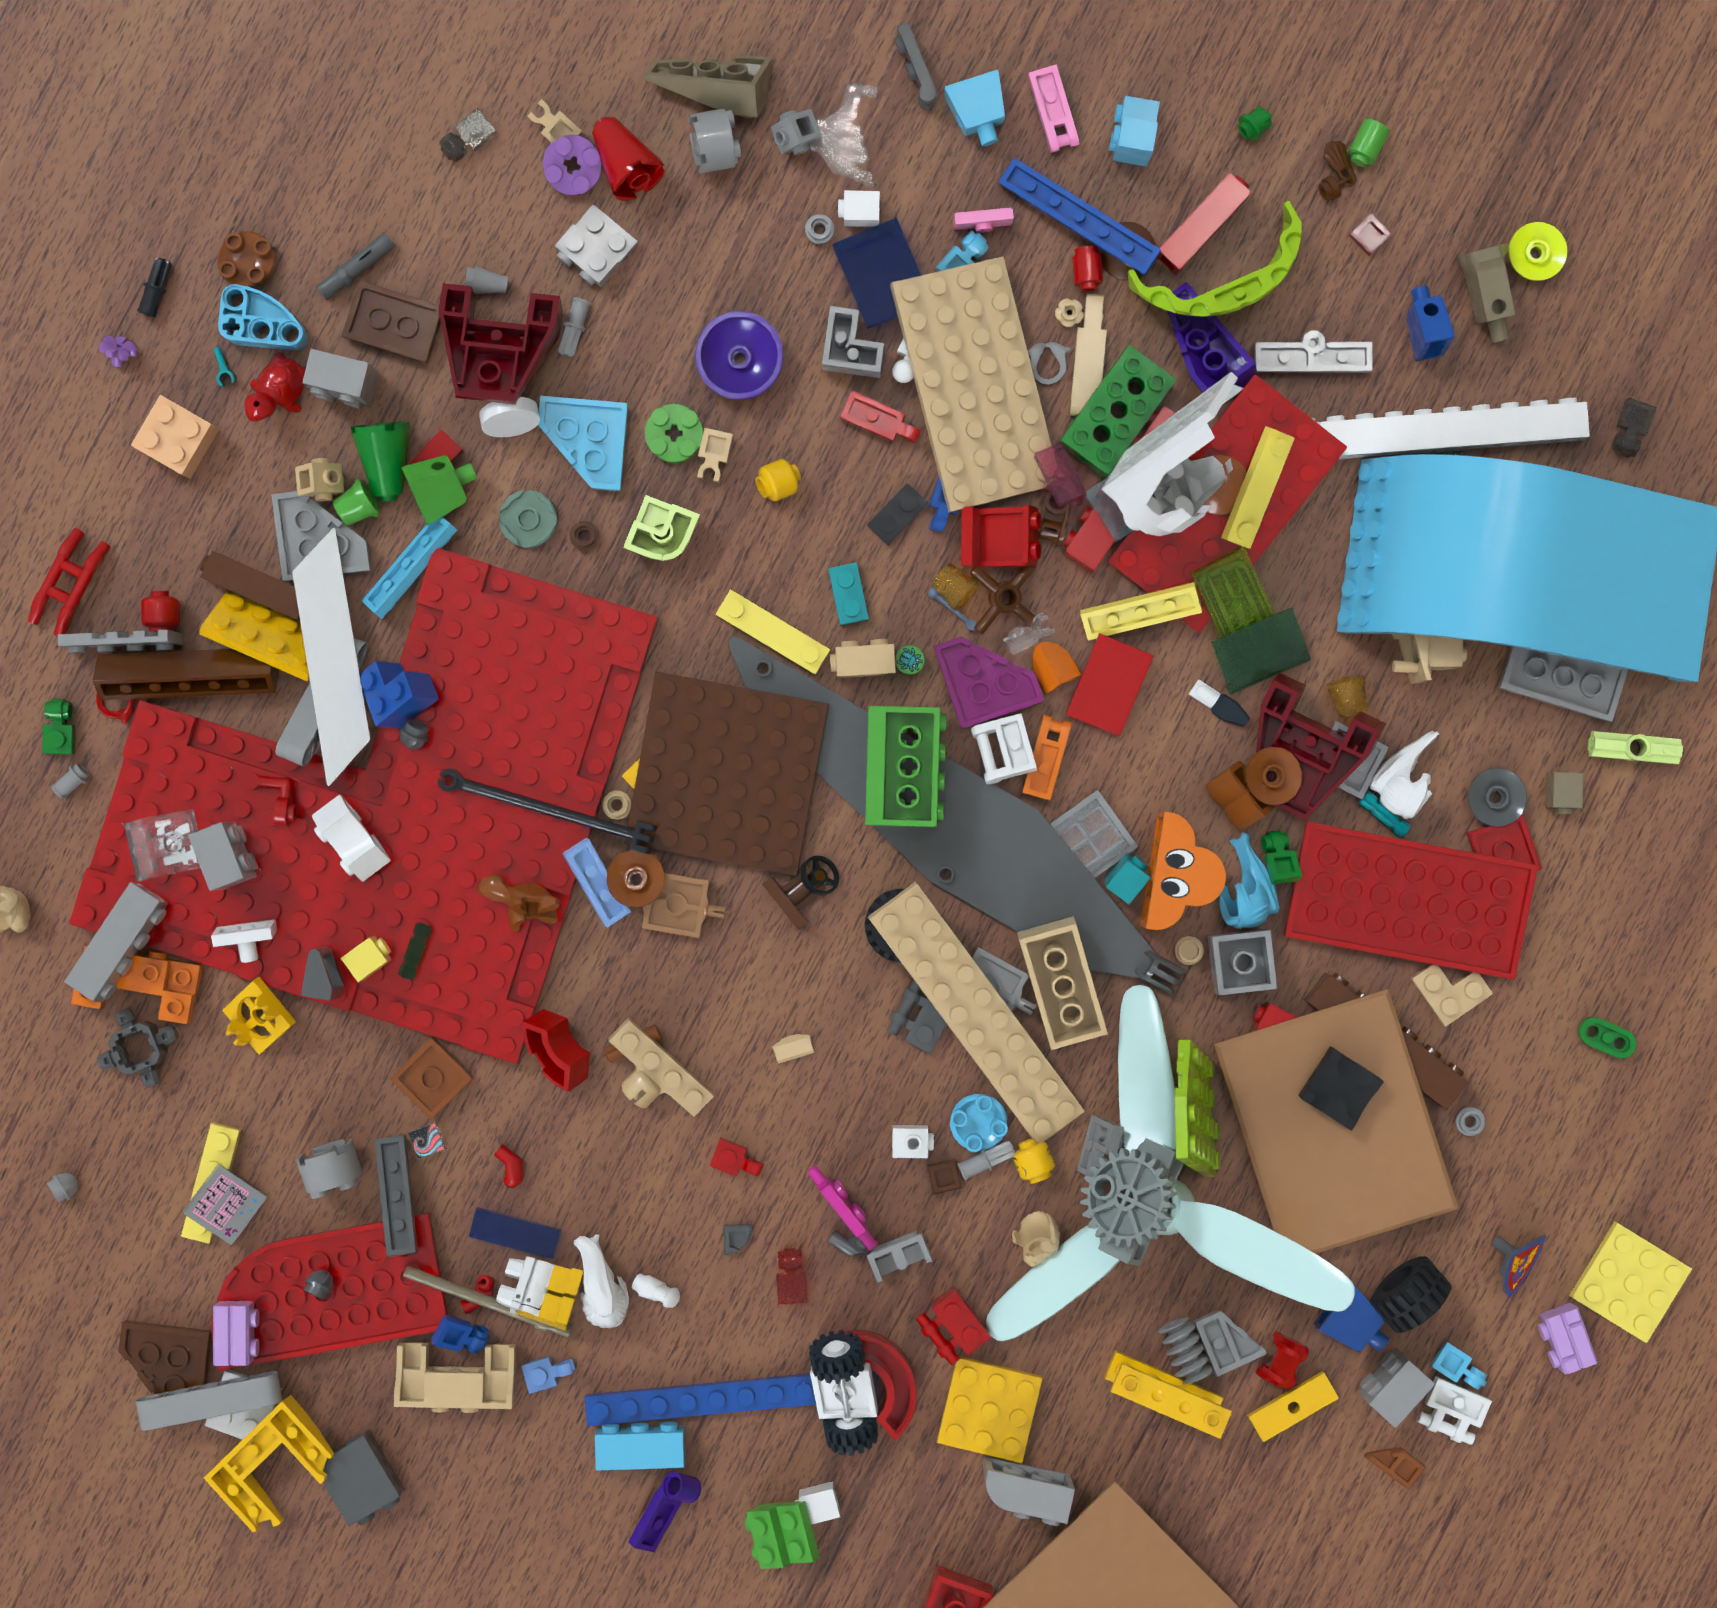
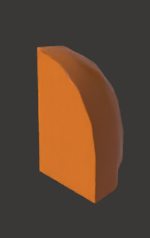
M1047 641L1038 643L1034 648L1032 656L1033 669L1045 695L1055 691L1060 685L1068 681L1071 682L1081 676L1073 658L1060 645Z

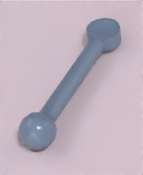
M937 588L929 589L928 595L930 598L937 599L966 624L968 630H975L973 627L977 624L976 620L967 618L942 597Z

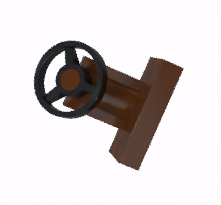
M817 855L807 859L801 867V872L783 887H780L773 877L769 878L762 885L796 928L800 930L808 921L799 910L818 895L825 896L833 892L839 884V872L831 860ZM810 861H813L812 870L809 866L807 867ZM819 861L824 862L830 867L834 880L828 878L826 871L820 868ZM823 884L831 885L833 887L828 891H824L826 890V887Z

